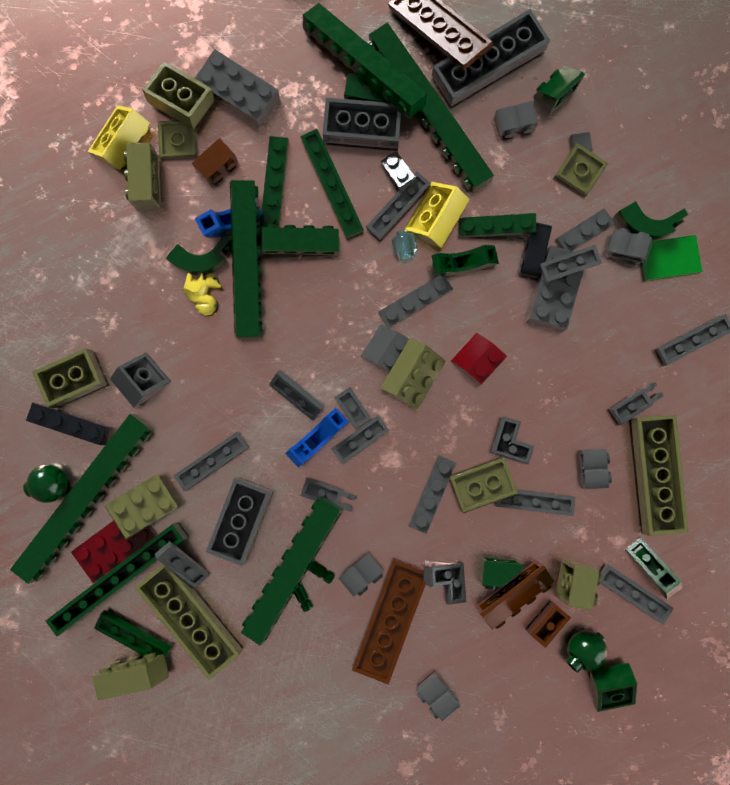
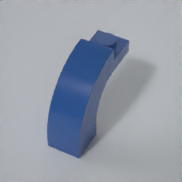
M259 207V217H260V216L263 215V213H262V211H261V209H260V207ZM210 209L195 218L203 236L207 238H217L225 234H231L230 209L222 212H215Z
M335 408L285 454L299 468L325 446L349 421Z

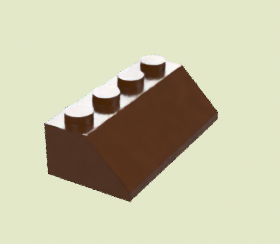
M535 561L479 604L476 609L492 630L494 628L498 629L506 623L505 620L509 616H516L521 611L520 608L522 606L533 603L536 600L535 596L541 592H547L552 587L551 584L554 580L545 566Z

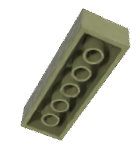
M677 415L631 419L642 533L648 536L689 533Z
M164 564L134 587L208 680L212 679L243 651L193 587Z

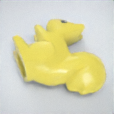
M188 273L183 293H185L190 301L196 303L195 308L198 310V313L205 316L213 314L217 309V301L214 297L208 295L209 288L221 289L216 276L209 273L206 279H204L203 273H201L198 279H194Z

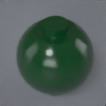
M43 464L30 472L27 482L23 485V490L28 497H32L36 501L51 503L61 498L65 493L68 477L59 467L52 464Z
M588 630L574 634L568 643L567 652L569 658L566 660V663L577 673L581 669L585 671L599 669L606 662L608 656L606 639L599 632L595 633Z

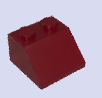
M476 333L451 362L475 384L480 386L506 359L507 355L495 344Z

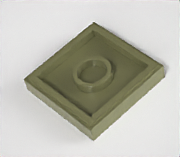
M178 120L158 121L160 160L198 158L196 127L192 129Z
M576 143L555 174V177L584 196H587L608 163Z

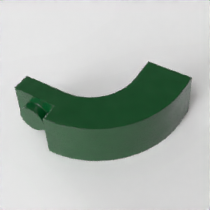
M636 201L615 214L616 219L624 229H628L632 234H638V232L647 233L650 235L649 237H652V240L662 239L676 231L675 228L684 223L683 219L688 216L684 208L664 220H654L642 212Z
M225 234L210 252L203 255L191 254L177 244L166 259L177 269L187 274L200 275L203 273V275H207L221 269L228 262L223 256L229 254L232 250L231 238Z
M482 245L459 253H436L431 255L435 274H440L441 277L474 272L499 264L495 245Z

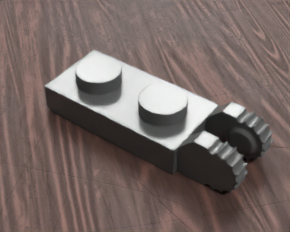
M655 382L638 390L609 409L619 425H623L651 407L654 402L664 396L662 392L655 394L651 398L646 394L656 388L657 384Z
M306 477L300 495L314 501L325 497L341 508L351 512L353 507L348 504L339 503L341 496L347 497L350 500H356L357 498L356 495L344 492L343 489Z

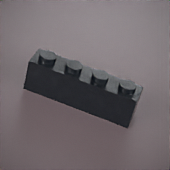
M33 402L26 419L28 422L97 445H106L112 428Z

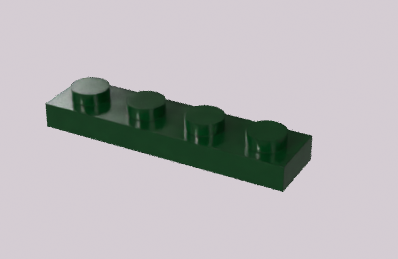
M536 213L459 218L460 238L537 234Z
M106 610L101 612L94 627L97 631L143 656L150 653H156V655L164 654L166 660L172 648Z

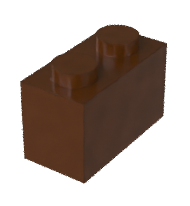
M219 138L195 159L192 165L207 183L211 185L213 182L219 181L226 170H230L235 166L237 158Z
M551 601L526 631L546 648L571 617Z

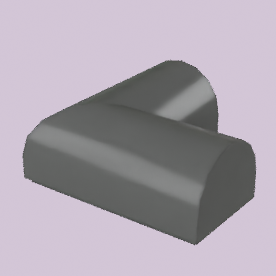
M502 416L491 453L529 465L534 446L516 440L521 422Z
M464 563L425 568L424 581L427 586L438 587L445 585L446 604L466 602Z

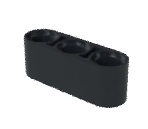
M536 222L537 234H529L520 274L539 279L541 275L539 264L544 263L552 226Z

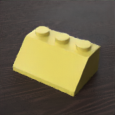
M117 105L91 145L88 153L109 166L120 170L127 164L124 160V151H127L126 144L138 143L140 138L147 133L150 122L134 109Z
M431 182V186L425 192L404 230L429 245L442 248L470 199L456 186Z

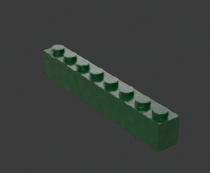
M318 3L303 14L304 31L314 37L320 45L326 47L333 56L339 58L346 67L352 69L360 79L365 80L373 90L378 91L386 101L391 102L397 107L399 112L410 118L425 106L427 98L425 90L324 6Z
M231 180L234 337H259V333H262V321H259V314L262 313V303L258 302V294H261V283H258L261 265L257 264V256H260V244H257L256 238L260 235L259 225H256V217H259V206L255 203L259 190L258 186H255L254 180Z
M325 497L320 498V500L316 499L311 507L313 512L310 517L306 516L303 520L301 532L295 534L291 541L293 543L291 549H287L281 558L284 561L280 567L277 566L271 575L273 576L272 581L267 583L262 590V598L260 600L257 599L252 606V610H254L252 615L247 616L242 623L244 628L241 634L260 646L266 642L344 510Z
M177 522L171 524L46 620V623L56 637L63 634L158 561L155 553L169 541L177 547L188 536Z

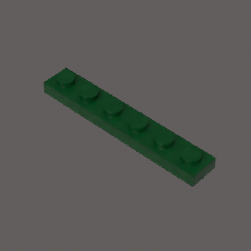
M318 129L301 135L302 143L346 239L364 232Z
M269 137L262 202L263 215L260 220V235L258 238L260 248L261 228L268 224L280 227L289 139L285 137Z

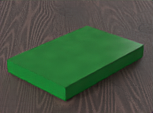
M696 235L653 241L647 262L641 263L644 281L703 272Z

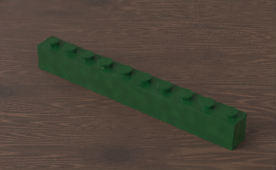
M385 23L370 33L368 44L427 92L426 104L417 112L421 117L420 121L432 133L433 141L436 144L439 143L442 147L441 151L444 157L451 160L454 171L457 174L460 173L464 179L463 184L468 190L471 189L474 193L491 182L494 174L389 23Z
M135 414L127 416L10 570L27 584L35 581L38 582L45 574L43 570L46 566H50L57 558L55 556L56 553L66 547L69 542L67 541L71 534L74 535L79 530V523L83 519L88 518L92 513V506L102 500L104 497L102 493L106 488L109 489L115 483V476L125 470L128 465L126 462L130 457L133 458L138 453V446L142 441L146 442L151 435V426Z

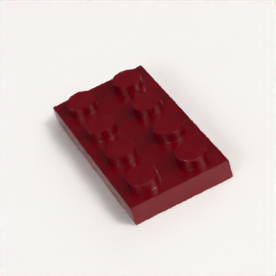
M112 521L71 551V553L92 583H95L157 535L149 526L128 540H125L114 521Z

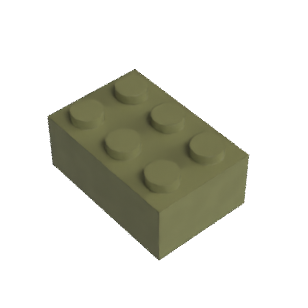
M166 62L162 63L142 90L147 103L192 129L196 127L215 101L210 87Z
M150 143L126 144L127 151H124V160L127 162V169H125L124 174L125 180L128 181V188L125 189L126 199L137 211L160 210L159 159L157 152Z
M409 338L382 384L381 389L401 403L418 410L446 360L426 344Z
M87 348L32 371L46 406L50 408H57L107 385L93 350Z
M158 474L105 505L107 512L125 540L162 519L178 507Z
M562 559L556 597L570 607L593 611V606H596L598 601L596 588L601 582L599 569L584 562Z
M150 653L142 659H139L138 656L127 659V662L121 663V660L99 669V673L92 676L97 700L149 690L167 679L169 674L164 654L156 655V653Z

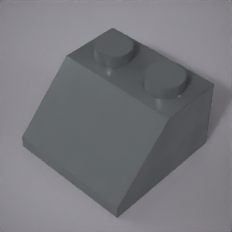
M380 324L361 357L389 374L409 338Z
M146 352L118 366L110 378L133 408L150 399L170 381Z

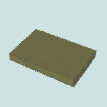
M505 457L450 476L463 513L518 494Z

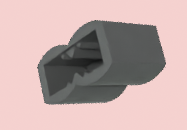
M533 101L504 107L495 112L499 134L506 138L515 136L517 132L530 133L538 125Z
M624 228L613 230L607 249L608 256L646 263L653 243L652 237H649L650 235L644 232L632 234L628 229Z
M606 449L579 450L582 489L609 488V483L612 482L611 472H608L607 469L608 464H610V454L606 452Z
M368 552L341 574L338 579L353 597L356 594L361 596L368 590L366 586L369 583L373 582L375 584L383 577L381 573L384 570Z
M436 672L417 686L418 698L422 703L427 702L430 705L429 711L435 719L439 717L443 721L460 707L458 699Z

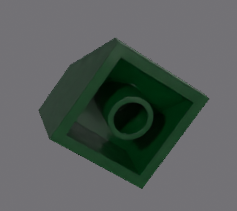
M564 66L560 71L557 69L550 76V80L547 83L543 82L538 86L534 99L551 114L577 90L585 74L582 71Z
M480 557L478 581L485 586V589L497 590V587H503L524 569V564L518 560Z
M618 663L611 667H600L597 670L590 671V682L597 712L636 704L637 681L629 663Z

